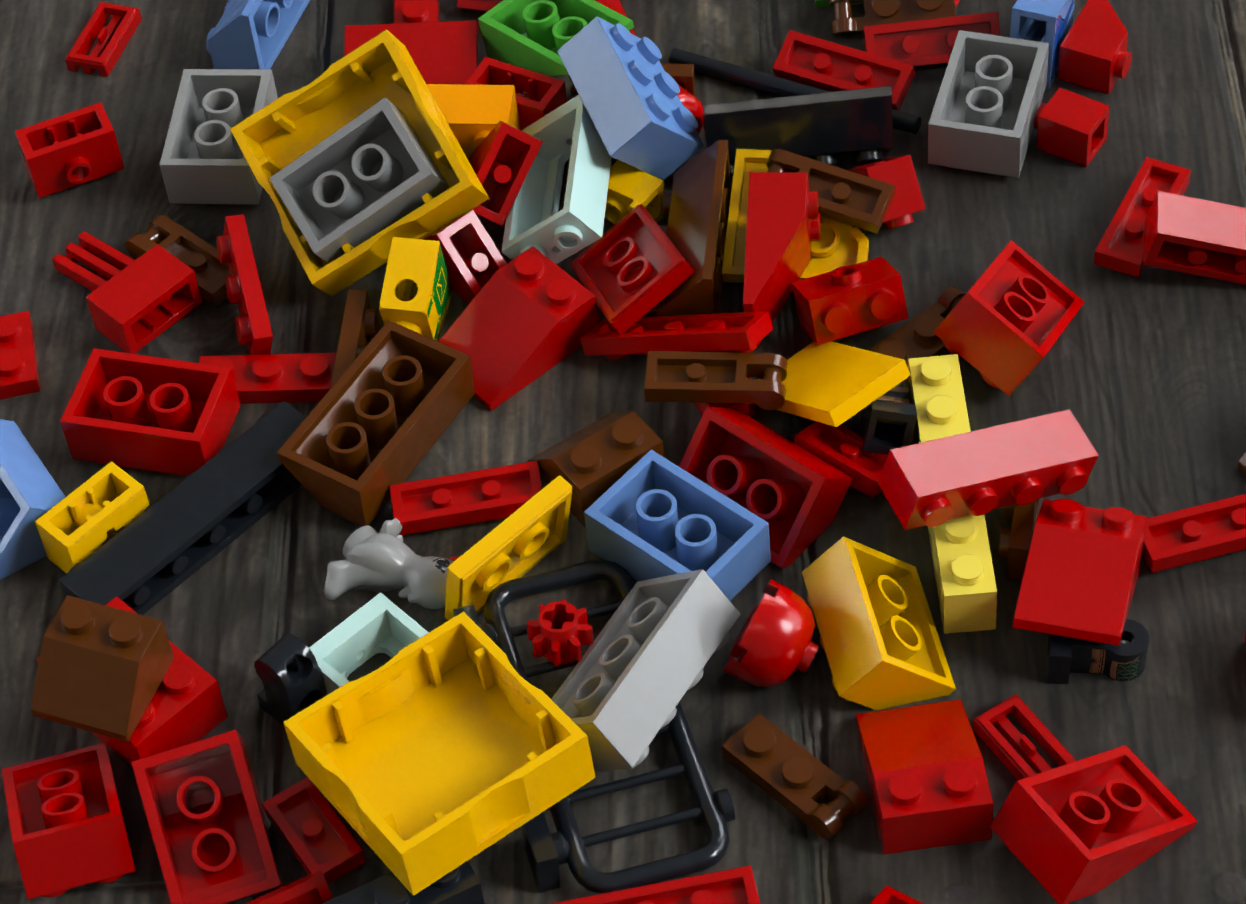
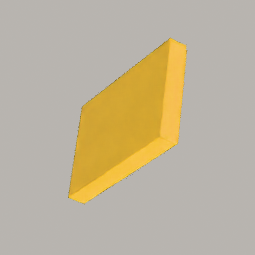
M832 341L821 345H816L815 342H812L787 359V376L781 382L786 389L785 403L777 410L838 427L908 378L910 372L904 359Z
M560 475L447 567L445 618L448 621L454 618L453 609L474 605L476 614L484 609L489 593L498 585L512 579L521 578L567 539L572 486Z

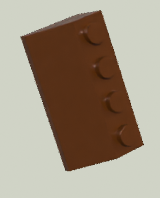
M728 140L716 141L675 171L672 191H664L663 218L668 219V225H660V227L695 273L649 311V317L718 314L721 312L724 285L722 266L731 198Z
M388 320L278 450V460L324 509L362 527L369 526L391 498L389 485L400 484L407 479L475 394L470 356Z

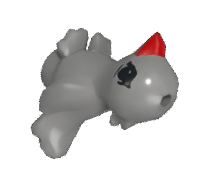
M397 518L386 520L379 533L371 526H363L355 530L346 540L343 546V556L346 559L330 562L327 565V576L323 592L326 600L331 601L351 589L384 592L403 588L398 594L400 598H408L410 603H417L424 608L443 609L445 608L447 567L460 556L442 558L417 555L403 542L402 535H398L403 526Z

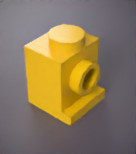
M617 160L610 168L605 218L616 224L636 206L642 204L658 223L663 217L664 180Z

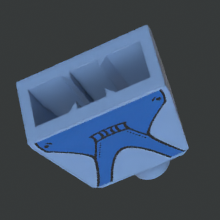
M1017 0L1012 7L1010 38L1049 43L1046 89L1049 90L1059 70L1060 45L1073 24L1075 0Z

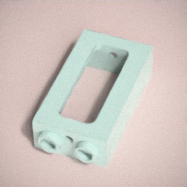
M579 95L521 130L543 141L506 218L501 252L511 260L533 246L552 262L558 264L602 238L612 157L609 155ZM570 158L564 207L558 211L564 166Z
M380 592L309 647V649L314 654L318 667L321 668L328 695L348 683V676L375 654L385 653L393 658L401 649L429 632Z

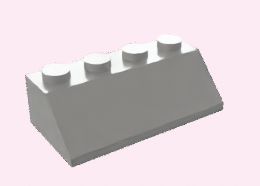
M703 569L638 581L596 637L593 644L585 652L582 660L577 663L551 699L587 735L595 770L599 772L621 769L629 770L639 765L647 757L650 750L648 746L658 731L675 717L677 712L675 707L686 691L694 687L702 678L704 673L702 669L712 654L723 647L730 637L728 631L738 619L740 613Z

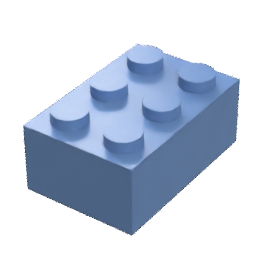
M595 17L557 51L611 157L664 180L704 147L696 131L698 128L696 118L682 105L677 95L680 93V88L676 81L663 69L659 61L662 58V54L655 43L649 38L643 37L641 39L631 34L627 28L619 23L613 25L599 17Z
M652 449L584 511L589 550L603 560L615 562L625 568L632 579L637 582L703 569L729 601H731L771 561L768 522Z

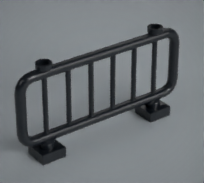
M593 560L512 579L498 585L489 593L484 604L486 620L484 624L479 623L474 605L453 609L454 617L464 612L507 655L513 668L528 682V677L576 666L579 661L574 660L567 664H560L558 667L549 661L524 668L514 637L528 634L527 624L509 627L505 615V607L509 602L590 581H608L614 586L619 601L587 609V618L591 619L615 613L635 583L628 571L617 563L606 560ZM680 701L675 707L677 709L675 717L656 734L669 732L681 763L680 765L571 793L549 808L557 830L555 833L550 834L544 813L539 814L523 825L524 849L539 893L560 888L559 865L568 863L569 869L578 884L588 891L603 894L655 884L701 872L715 866L725 856L730 842L726 822L735 820L732 798L727 788L714 792ZM685 774L697 806L696 808L584 837L581 836L570 803ZM700 817L708 837L707 843L698 850L607 873L598 871L592 866L585 848Z

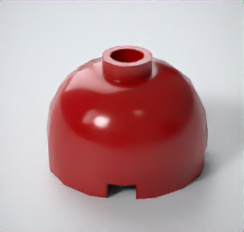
M770 579L762 591L765 594L758 606L755 605L732 647L729 654L731 658L722 669L723 672L736 679L757 687H773L784 683L796 669L806 673L819 648L818 644L811 641L815 628L812 610L804 599L795 592Z

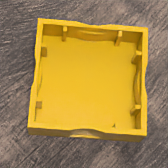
M388 30L380 33L330 65L323 74L310 84L296 91L284 94L230 129L258 183L275 203L282 222V228L312 285L330 296L335 295L388 262L393 237L423 239L489 199L407 48ZM383 98H387L405 114L448 183L449 188L435 198L428 193L421 196L425 203L424 205L356 247L349 243L344 244L341 247L345 254L328 263L314 254L269 178Z
M464 612L401 649L391 660L377 670L344 684L283 722L298 767L413 896L596 778L587 735L541 689L536 688L521 677L511 665L507 655Z

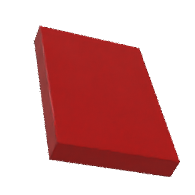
M477 20L345 26L344 56L385 30H388L405 45L426 84L464 85L479 66V26Z
M642 204L636 206L603 234L601 239L595 241L570 262L571 268L585 288L595 295L597 305L620 335L695 273L690 264Z

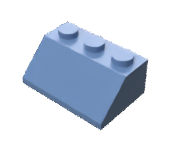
M228 0L224 14L216 27L212 28L207 36L206 48L208 53L211 54L214 69H271L310 0Z
M0 419V580L47 556L35 521L65 498V495L16 423Z

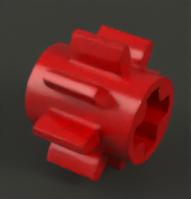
M566 599L554 601L547 605H539V620L527 621L528 639L532 641L533 656L538 658L544 655L556 667L574 660L581 661V645L588 646L594 642L592 626L588 625L587 609L584 607L577 610Z

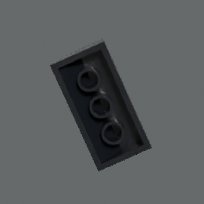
M891 86L703 106L702 119L705 149L718 140H728L730 176H733L736 149H782L829 165H836L837 157L855 155L857 163L882 160L883 152H889L893 148Z

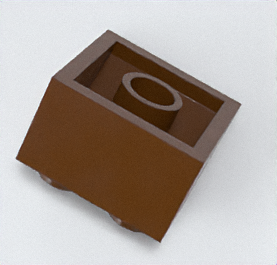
M635 411L607 414L529 459L528 462H538L540 479L546 485L560 475L572 486L570 512L586 527L584 511L651 449L664 457L663 441Z
M67 595L43 635L30 708L32 715L128 742L174 660L163 621Z

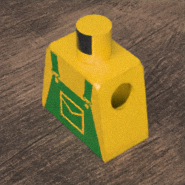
M393 237L379 303V311L385 325L390 320L438 341L453 293L440 242Z

